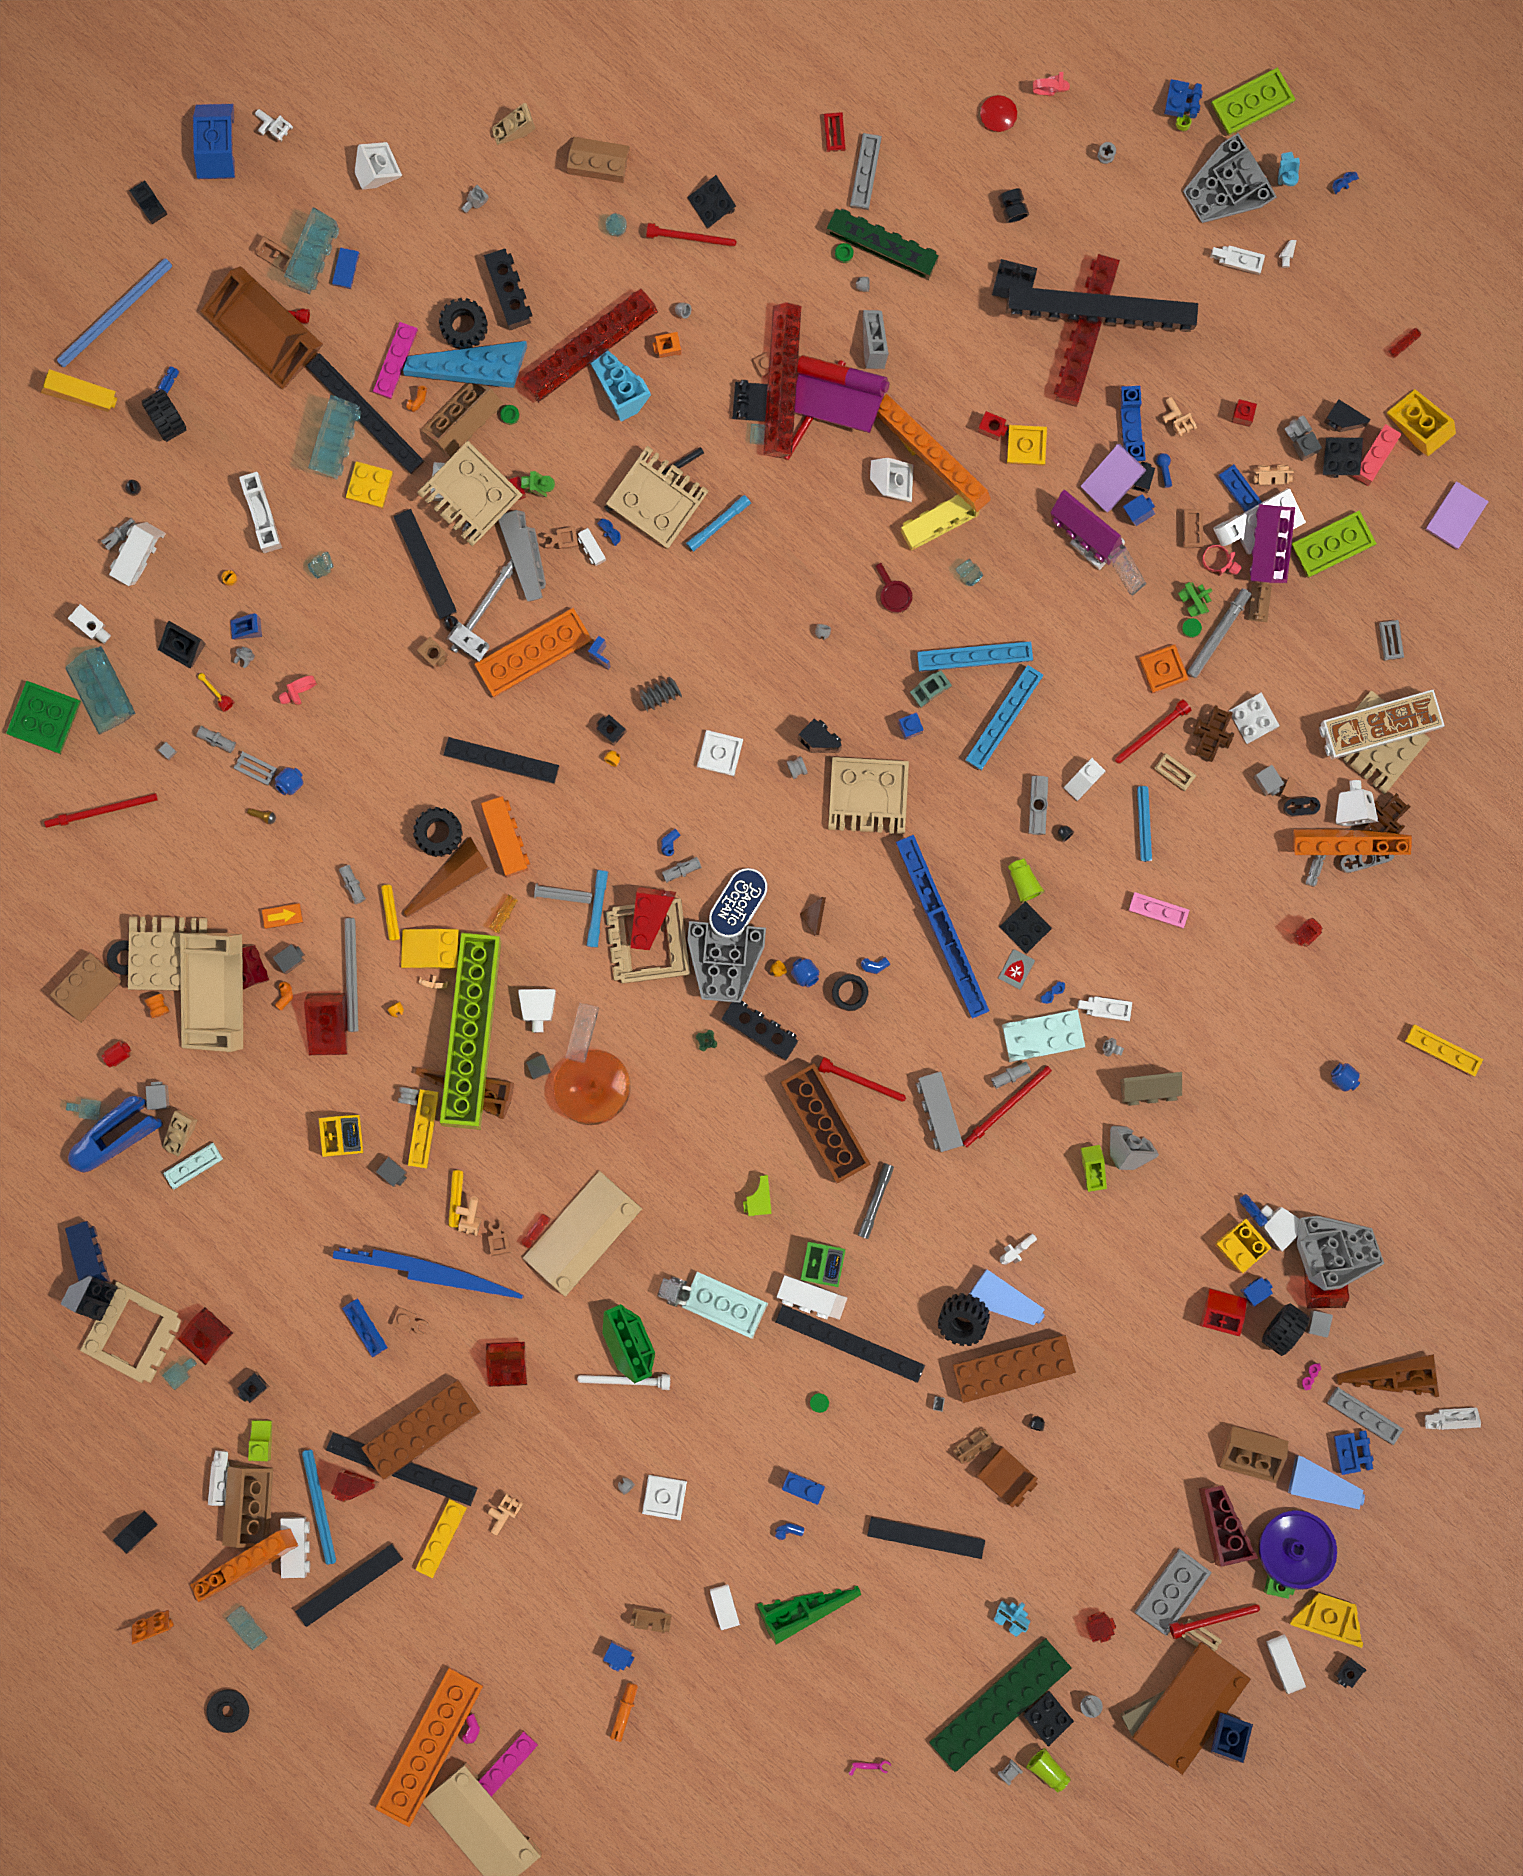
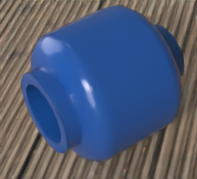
M286 767L275 778L276 789L282 795H293L303 785V779L301 778L303 774L297 768Z
M800 958L793 963L791 975L800 986L811 987L819 980V969L812 960H802Z
M1348 1063L1338 1064L1331 1072L1332 1082L1343 1092L1350 1089L1353 1091L1360 1084L1358 1081L1360 1073Z

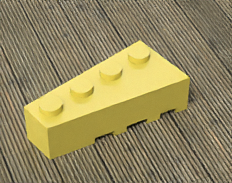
M957 494L947 502L940 503L933 510L921 513L919 518L904 522L903 527H901V533L912 551L977 517L980 510L976 512Z

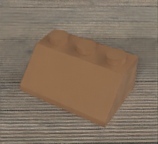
M574 137L567 164L568 174L624 183L630 146Z
M90 953L57 986L50 996L82 1023L118 986L121 980L94 954Z
M1232 1426L1226 1440L1220 1468L1276 1483L1287 1460L1289 1441Z

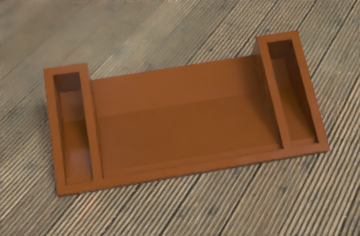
M241 266L229 271L200 311L282 390L313 359L323 346L307 328Z
M1200 1642L1132 1738L1183 1775L1217 1728L1220 1713L1227 1714L1251 1678Z

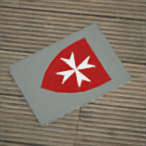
M1014 949L998 979L1021 989L1035 960Z

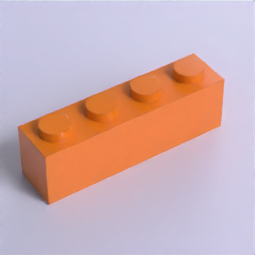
M503 796L481 803L506 877L527 871V865H530L527 853L523 854L521 847L524 844L521 835H516L515 829L518 826L515 818H510L508 811L512 809L509 800H504Z

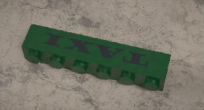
M835 209L826 229V234L926 280L930 279L938 262L939 255L936 254L935 250L931 248L924 249L913 240L907 241L902 239L900 234L895 232L889 233L885 231L884 227L878 224L874 226L863 217H854L845 209Z

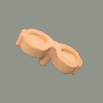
M437 976L432 977V982L422 980L421 977L419 980V984L429 988L445 989L448 987V981L446 983H436Z

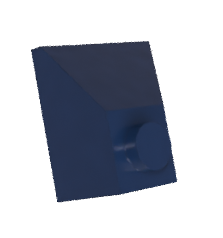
M1220 1713L1211 1749L1213 1755L1228 1761L1244 1763L1253 1724Z

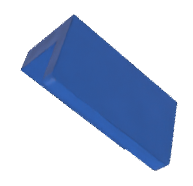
M598 636L588 650L589 657L609 670L611 667L609 660L601 656L606 648L605 639Z

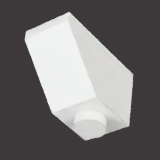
M1091 758L1068 782L1064 789L1078 801L1105 773V770Z

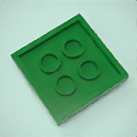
M26 681L6 734L61 754L81 701Z

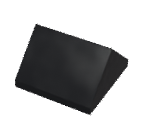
M168 621L158 650L191 669L206 643L187 630Z

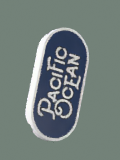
M747 868L736 872L710 912L709 920L713 932L719 937L727 939L741 935L767 894L766 879L759 871Z

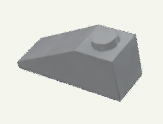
M863 310V344L866 369H885L888 358L882 311Z

